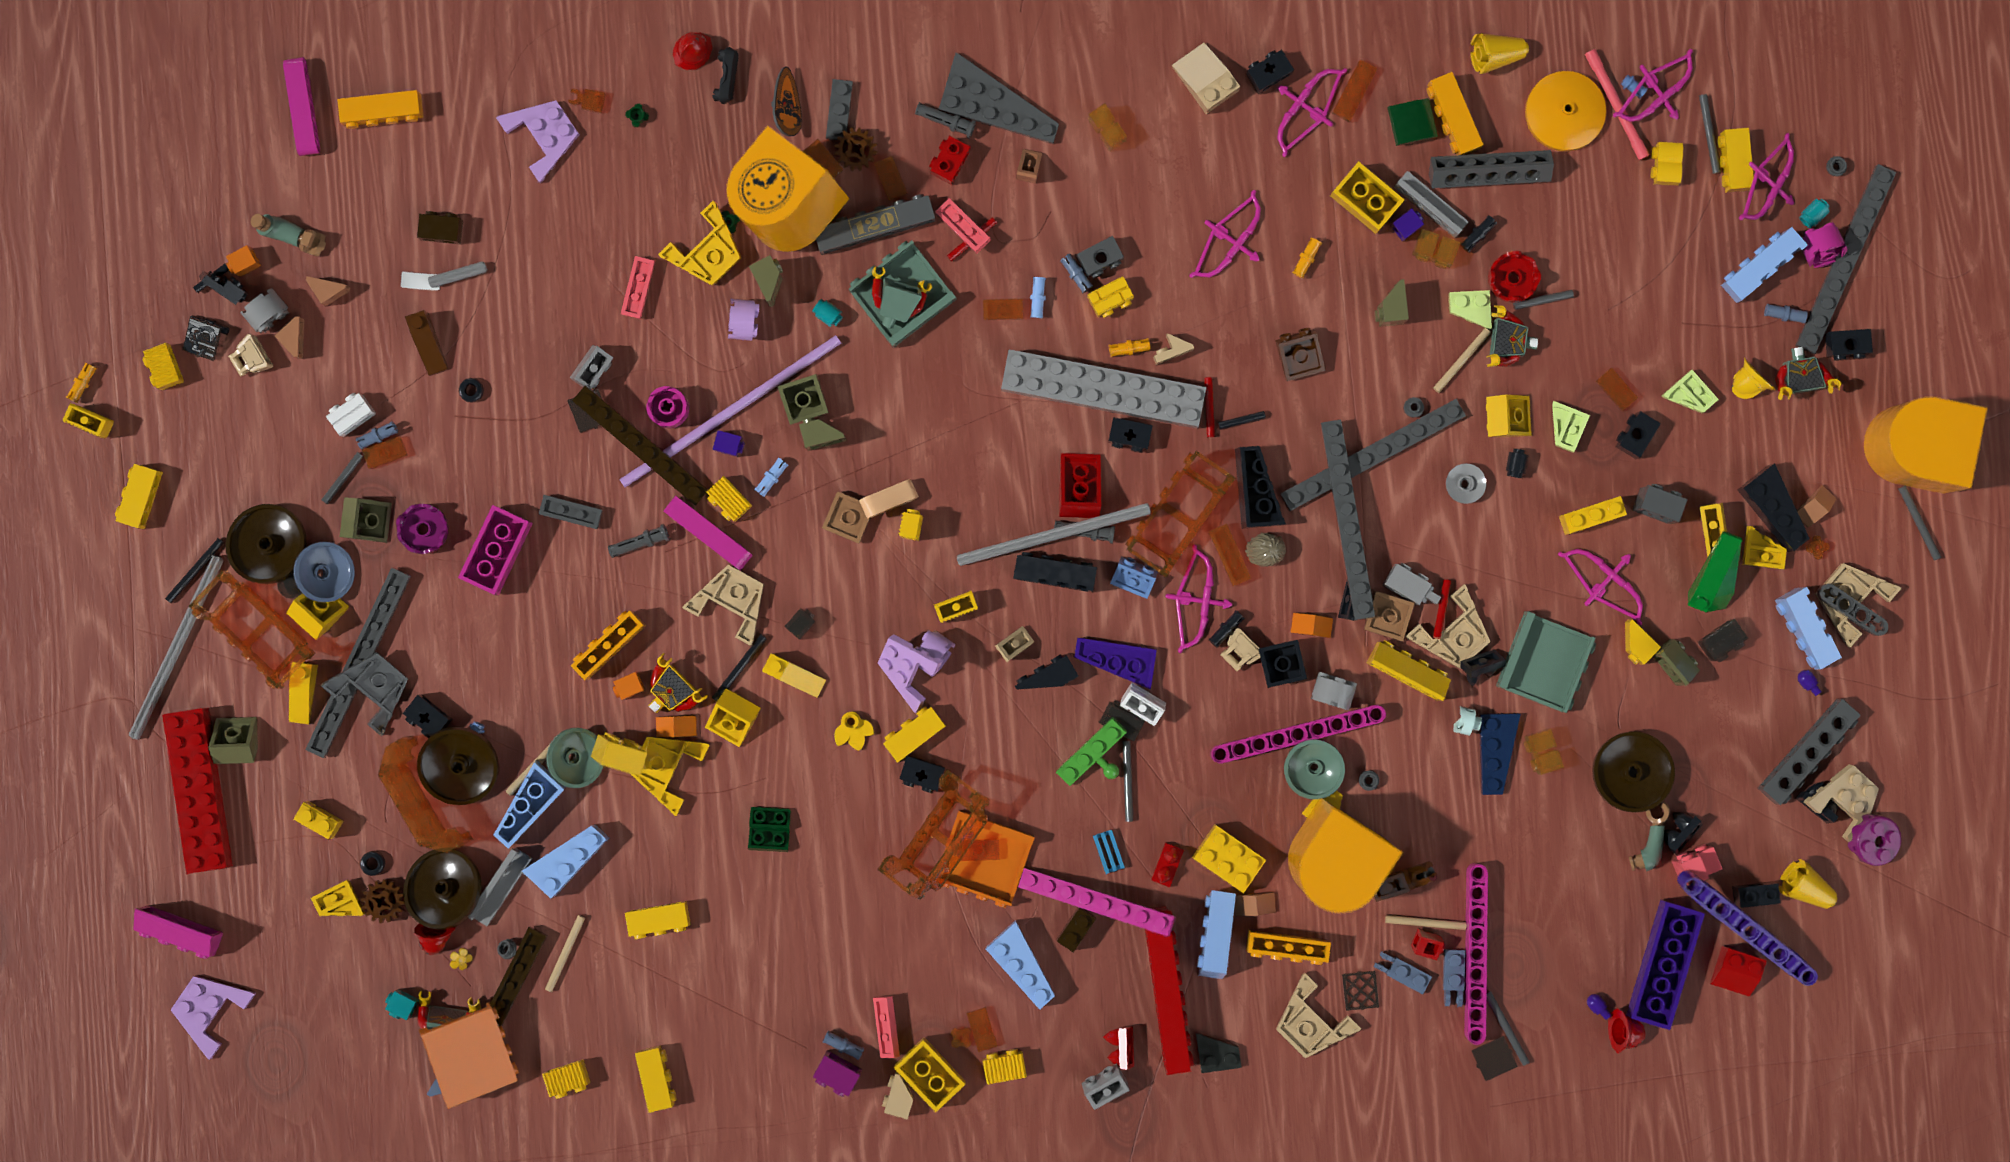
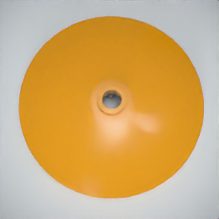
M1559 71L1541 79L1531 90L1526 101L1525 118L1531 134L1542 145L1556 151H1574L1588 145L1600 133L1606 118V104L1601 90L1591 79L1577 72ZM1565 106L1570 109V112L1565 110Z

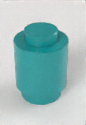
M1814 199L1801 212L1802 215L1799 219L1808 228L1817 226L1830 213L1828 209L1830 206L1823 199Z
M820 299L812 310L815 313V317L829 327L837 326L843 318L841 316L842 311L827 300Z

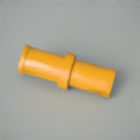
M1310 238L1304 252L1299 255L1300 260L1292 272L1294 275L1304 279L1310 264L1315 261L1314 257L1322 242L1315 238Z
M1149 339L1126 340L1125 343L1110 344V357L1125 354L1131 356L1136 352L1150 351Z
M85 362L78 377L74 378V384L66 398L78 404L85 388L89 387L88 383L97 368Z

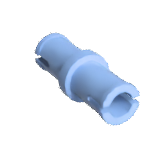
M1033 277L1032 295H1030L1032 300L1031 318H1043L1044 300H1046V296H1044L1046 278Z
M778 458L771 469L764 473L765 477L754 490L760 492V495L765 497L774 483H778V478L789 465Z

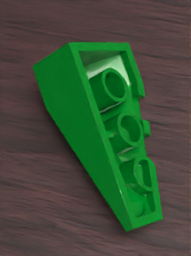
M1725 531L1721 533L1688 591V606L1706 613L1727 607L1735 591L1742 538Z

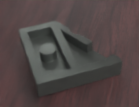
M1199 1033L1196 1034L1201 1073L1242 1068L1238 1046L1227 1044Z

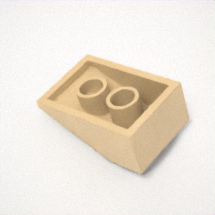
M1205 43L1172 65L1205 114L1229 99L1240 89V85L1230 71Z

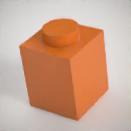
M248 245L226 256L228 269L232 274L235 273L240 277L262 266L253 248Z
M638 672L613 681L615 685L612 687L614 694L617 698L620 697L621 700L646 690Z

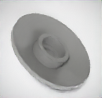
M1460 464L1448 473L1446 489L1450 497L1455 501L1469 504L1477 501L1484 494L1486 479L1483 472L1477 466ZM1463 480L1468 482L1467 488L1462 487L1461 482Z

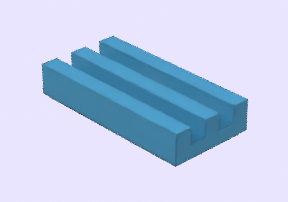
M1112 829L1093 835L1105 874L1125 868ZM1106 835L1110 836L1119 862L1117 866L1111 854ZM1102 837L1106 852L1108 854L1112 866L1111 868L1107 867L1098 838Z

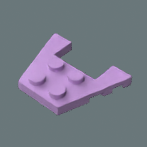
M557 101L496 117L507 134L525 123L546 154L545 157L529 167L539 183L544 181L545 176L555 167L556 162L566 153L579 136V133Z
M893 634L888 638L878 664L911 709L917 713L921 710L926 699L911 686L918 667L921 665L933 676L938 673L943 660L938 657L935 659L930 657L929 653L925 650L920 652L913 648V644Z
M193 976L171 1011L206 1058L210 1060L222 1043L205 1031L227 998L242 1009H246L256 993L207 978Z

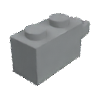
M1404 563L1400 565L1394 564L1382 584L1383 586L1408 601L1415 603V605H1420L1421 602L1426 603L1427 600L1434 604L1439 602L1441 597L1432 592L1434 587L1428 582L1429 578L1421 573H1418V575L1412 573V568Z

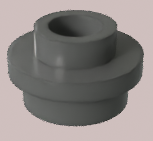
M1835 156L1828 160L1826 169L1830 175L1838 177L1846 172L1847 163L1842 157ZM1833 164H1838L1839 169L1835 170Z
M1412 397L1404 403V412L1407 416L1415 418L1423 413L1424 404L1419 398ZM1411 404L1417 405L1416 411L1411 410Z
M1364 771L1359 777V784L1364 790H1374L1379 784V777L1373 771ZM1367 777L1372 778L1371 784H1366L1365 779Z
M511 939L501 941L497 948L498 954L507 960L511 959L517 950L515 941Z

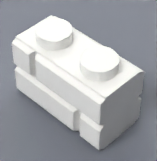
M352 393L345 398L346 402L341 406L337 404L329 410L330 414L326 417L340 436H346L376 414L363 394Z
M1131 683L1121 699L1120 706L1127 710L1129 709L1133 714L1155 726L1165 711L1166 702L1136 684Z

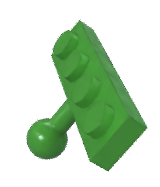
M1112 717L1056 770V773L1071 786L1097 762L1103 768V774L1106 778L1115 779L1119 775L1118 766L1108 763L1102 756L1127 733V730Z

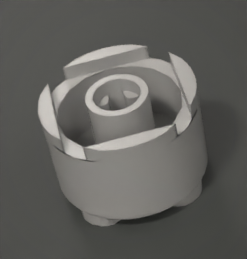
M273 288L266 290L269 293L266 296L263 294L257 296L244 307L246 311L240 312L256 332L266 333L274 326L272 322L277 319L282 320L289 314L288 306Z
M1319 672L1311 699L1349 710L1357 683Z

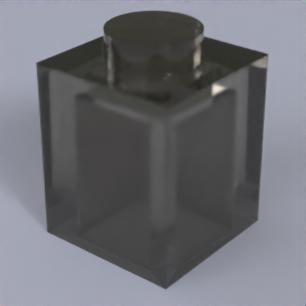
M800 608L784 627L801 640L816 623L814 620L815 615L807 608L805 611Z

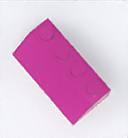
M149 905L136 908L134 911L133 930L138 931L140 936L145 938H151L152 936L157 938L161 944L170 945L171 943L176 945L178 950L196 952V956L203 959L215 956L223 932Z

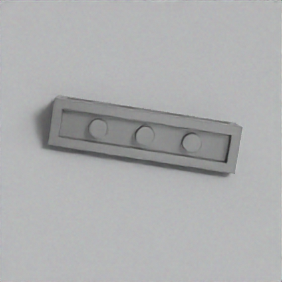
M1409 171L1394 186L1396 190L1454 238L1459 235L1468 223L1464 217Z
M518 848L511 849L480 896L476 908L468 918L471 920L476 919L485 926H488L522 876V870L528 867L533 858Z

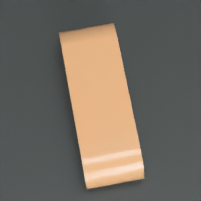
M911 479L871 494L859 500L867 519H870L919 498Z

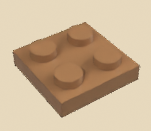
M837 491L822 529L859 544L870 519H867L859 500Z
M1375 591L1372 600L1375 617L1366 620L1364 630L1403 641L1415 603Z

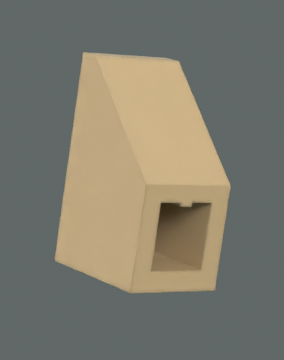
M896 1071L895 1076H890L888 1087L891 1088L889 1095L885 1094L882 1106L886 1107L884 1113L908 1119L914 1096L904 1078Z

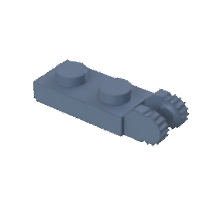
M1444 949V1006H1450V990L1457 991V1007L1463 1006L1465 950Z
M1381 951V958L1393 963L1389 969L1380 963H1375L1373 967L1423 995L1432 976L1397 957L1393 958Z

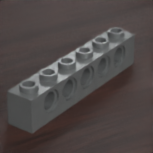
M1551 150L1437 156L1430 159L1429 179L1431 188L1551 182L1554 161Z
M1836 699L1757 789L1774 804H1786L1792 797L1791 793L1805 783L1804 778L1817 770V764L1820 760L1826 759L1832 752L1830 749L1845 738L1844 733L1857 725V719L1860 717V714L1843 699ZM1836 718L1840 720V726L1837 729L1833 725ZM1822 733H1825L1827 735V741L1825 743H1822L1820 741V736ZM1809 748H1812L1814 751V755L1812 758H1808L1807 756V750ZM1796 763H1799L1801 769L1796 774L1793 767ZM1782 778H1786L1787 780V786L1785 788H1782L1780 786V781Z

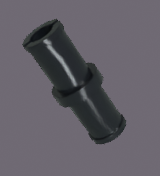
M1488 215L1477 228L1474 227L1472 229V233L1460 245L1465 251L1470 253L1481 240L1484 241L1486 239L1485 236L1497 225V222Z
M1235 610L1225 623L1222 622L1219 625L1220 628L1208 640L1218 648L1229 635L1234 633L1235 628L1245 618Z

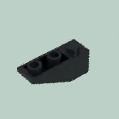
M1060 654L1051 660L1053 664L1045 667L1043 664L1033 670L1035 674L1028 678L1027 675H1024L1016 680L1018 684L1015 685V688L1018 690L1061 687L1079 675L1067 655L1062 657Z

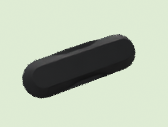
M727 47L725 50L720 49L718 52L720 54L718 55V60L723 62V77L720 80L719 89H714L713 93L715 95H712L714 101H720L721 104L728 103L734 96L739 55L731 47Z

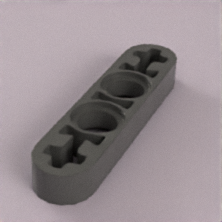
M1823 584L1818 588L1817 596L1822 602L1870 634L1881 636L1888 631V623L1884 618L1836 586ZM1830 588V594L1838 597L1836 599L1831 596L1824 597L1826 594L1824 589ZM1843 598L1849 601V607L1846 610L1841 609L1839 606V602ZM1858 610H1863L1866 613L1864 621L1857 619L1856 613ZM1869 621H1872L1873 623H1881L1880 627L1882 628V630L1875 631L1876 627L1873 624L1870 623L1867 626L1866 624Z

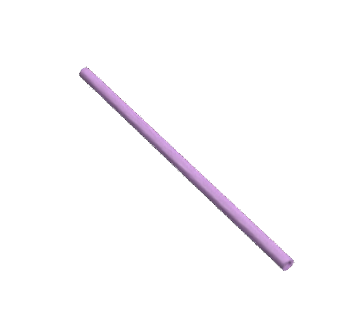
M835 335L663 451L669 457H672L840 345V340ZM643 463L622 477L620 481L624 487H627L652 469L646 463Z

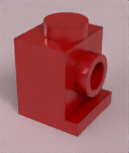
M1418 928L1411 947L1416 955L1438 960L1439 955L1444 951L1445 943L1440 935L1422 931L1421 928Z

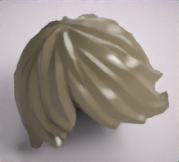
M1270 533L1257 534L1255 538H1251V541L1247 542V549H1245L1250 562L1260 565V567L1276 565L1283 560L1286 554V546L1281 536L1277 537Z

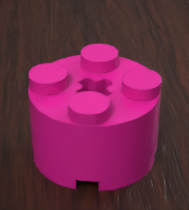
M1833 222L1817 230L1812 228L1804 232L1805 237L1803 240L1808 246L1802 252L1810 267L1813 265L1814 268H1820L1832 264L1836 261L1835 257L1839 254L1843 257L1848 250L1838 227Z
M663 386L655 389L650 394L646 410L650 419L662 428H675L684 423L688 418L689 403L679 390ZM666 403L672 405L669 412L664 410Z

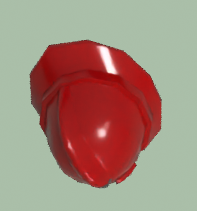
M690 32L681 36L675 43L672 53L675 65L684 70H697L705 65L712 51L711 38L701 32Z
M419 923L414 928V935L418 936L419 946L426 954L435 955L443 950L456 926L439 930L423 926Z
M1619 1008L1611 1012L1608 1020V1034L1612 1048L1617 1054L1627 1048H1636L1637 1045L1644 1041L1646 1033L1640 1021L1626 1016Z

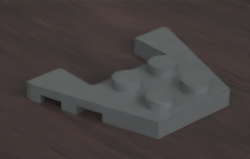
M376 652L322 683L321 687L336 698L349 683L353 684L381 708L367 724L380 736H383L408 678Z

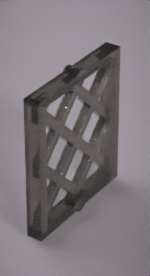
M1358 971L1356 973L1342 974L1346 1011L1379 1007L1375 971ZM1363 974L1371 975L1367 981L1361 977ZM1352 975L1357 976L1353 982H1351L1347 977ZM1372 978L1374 982V987L1371 984H1369ZM1358 979L1364 982L1361 988L1355 985ZM1346 981L1351 984V985L1348 987L1347 990H1346ZM1366 985L1372 988L1368 995L1362 991ZM1352 987L1358 990L1355 996L1349 993ZM1374 992H1375V1000H1373V999L1370 997ZM1360 993L1366 996L1362 1003L1356 999ZM1347 995H1349L1352 998V1000L1349 1003ZM1368 999L1374 1003L1371 1006L1364 1005ZM1354 1000L1360 1004L1359 1007H1350Z

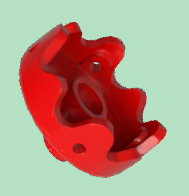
M1511 251L1501 255L1492 264L1488 275L1492 292L1499 299L1511 303L1521 302L1529 298L1535 292L1541 280V273L1535 260L1524 255L1521 251ZM1514 272L1518 275L1517 283L1509 281V273Z

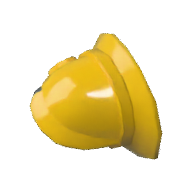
M1744 358L1743 367L1733 377L1732 392L1734 395L1742 399H1749L1766 389L1775 391L1774 386Z

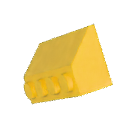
M1385 640L1383 643H1376L1366 662L1367 664L1436 701H1444L1451 679L1447 678L1448 674L1440 669L1436 671L1430 669L1429 663L1421 659L1418 662L1411 659L1412 654L1401 650V652L1393 649L1394 645Z

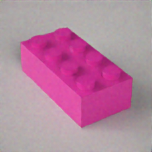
M492 505L458 578L499 596L533 523Z

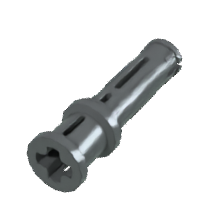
M920 102L915 111V115L950 127L949 129L952 132H960L965 134L967 138L971 137L976 125L974 120L972 122L960 118L958 114L952 116Z
M1055 520L1054 528L1073 523ZM1115 526L1101 527L1072 536L1087 537L1093 541H1109L1113 544Z
M661 524L660 527L653 530H644L643 534L609 545L608 551L610 556L614 558L644 546L653 547L655 543L664 540L669 541L670 538L666 526Z

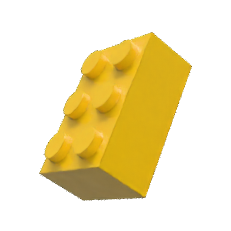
M1359 161L1330 195L1375 234L1404 201L1400 195Z
M605 732L604 735L598 734L591 757L603 766L640 776L647 752L642 750L643 746H640L633 740L627 738L621 740L616 735Z
M1215 824L1192 856L1197 862L1242 893L1246 891L1266 859Z
M925 1037L894 1066V1069L935 1112L950 1100L966 1082Z

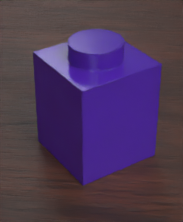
M1410 209L1390 227L1403 242L1424 225L1422 222L1424 219L1418 211L1414 212L1413 209Z
M718 430L712 450L738 457V454L743 452L745 442H742L743 438L741 436Z

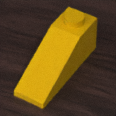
M773 653L770 654L762 672L818 698L826 682L825 679Z
M292 662L289 680V722L310 724L318 669L316 664Z

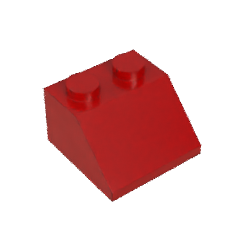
M1722 946L1710 984L1750 997L1762 978L1767 960Z

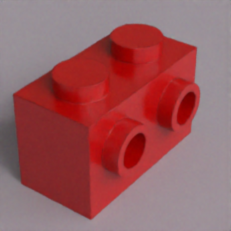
M949 135L947 140L943 139L939 146L941 152L938 157H933L929 167L931 168L930 172L932 175L952 185L969 155L971 147Z

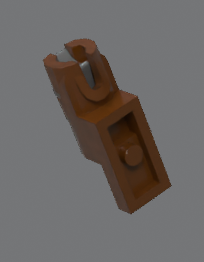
M1428 861L1387 876L1374 895L1376 902L1410 892L1417 887L1437 880V873L1433 869L1432 862Z

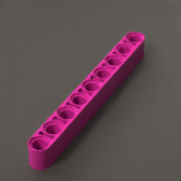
M1371 705L1219 744L1211 749L1210 756L1214 762L1226 763L1296 745L1305 740L1319 739L1377 724L1385 719L1386 712L1382 706ZM1375 708L1380 711V717L1376 720L1371 717V711ZM1355 713L1361 717V721L1357 725H1354L1351 721V717ZM1336 718L1340 719L1342 723L1338 730L1332 727V721ZM1316 723L1322 726V732L1318 735H1315L1312 731V727ZM1297 728L1303 732V736L1299 740L1293 737V731ZM1277 733L1283 736V742L1279 745H1276L1273 741V737ZM1258 738H1261L1264 742V746L1260 750H1256L1254 747V741ZM1238 743L1243 744L1245 748L1241 755H1237L1234 751V747ZM1219 748L1225 751V757L1221 760L1215 758V751Z
M1479 863L1470 864L1466 871L1467 927L1465 940L1464 1033L1466 1039L1475 1045L1482 1044L1486 1038L1488 871L1485 866ZM1476 867H1480L1482 871L1478 878H1474L1472 874ZM1479 887L1481 895L1478 898H1474L1472 892L1475 888ZM1475 908H1480L1481 915L1478 918H1473L1472 911ZM1475 928L1481 930V935L1478 938L1472 937V931ZM1479 948L1481 954L1478 958L1474 959L1472 951ZM1479 969L1480 976L1473 979L1471 976L1472 971ZM1474 989L1480 990V996L1477 999H1472L1471 992ZM1479 1009L1480 1016L1477 1019H1472L1471 1012ZM1476 1029L1479 1030V1037L1471 1039V1032Z

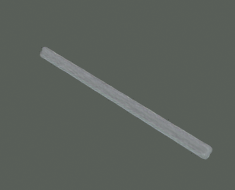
M1148 503L959 554L957 562L959 566L1149 515L1151 513Z
M212 556L129 732V736L133 739H140L221 568L223 559L218 556Z

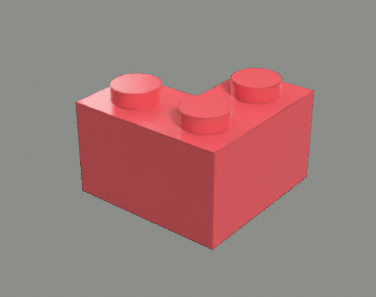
M1706 844L1695 847L1694 852H1682L1676 855L1677 859L1672 860L1677 876L1683 871H1691L1701 880L1709 879L1708 875L1722 870L1714 847L1706 846Z

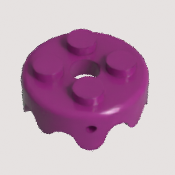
M411 505L396 520L398 540L410 552L418 554L435 552L447 539V519L438 508L432 505ZM423 523L428 526V532L425 535H421L418 531V527Z
M1873 814L1863 815V821L1852 828V840L1848 842V848L1858 856L1861 862L1872 866L1885 865L1895 858L1901 847L1902 839L1899 827L1890 818ZM1880 836L1881 842L1876 846L1875 839Z

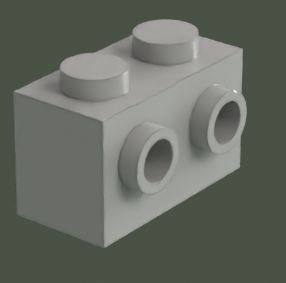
M592 345L570 376V379L582 387L586 385L590 389H594L600 382L599 378L602 373L610 368L613 357L598 346Z
M1117 1064L1106 1067L1099 1074L1090 1076L1082 1082L1084 1094L1094 1110L1129 1091L1127 1080Z

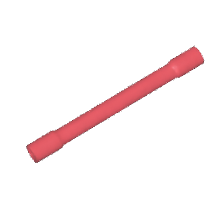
M1593 49L1584 55L1595 72L1614 111L1619 112L1623 104L1603 67L1596 49ZM1624 110L1623 114L1628 116L1626 110ZM1618 116L1638 160L1640 161L1649 156L1650 154L1633 123Z

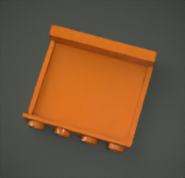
M959 810L935 880L942 887L949 888L951 885L957 887V892L966 895L969 892L974 893L977 899L987 901V899L994 900L997 906L1006 908L1007 905L1011 906L1035 836Z
M489 1002L486 1003L487 1007L430 1030L427 1027L419 1030L448 1109L518 1081L516 1078V1074L519 1073L515 1062L511 1063L509 1058L512 1055L509 1044L505 1045L503 1038L506 1037L502 1025L498 1026L496 1019H499L495 1007L491 1008Z

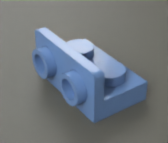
M1121 556L1110 584L1147 599L1158 571L1150 565L1137 563L1131 557Z

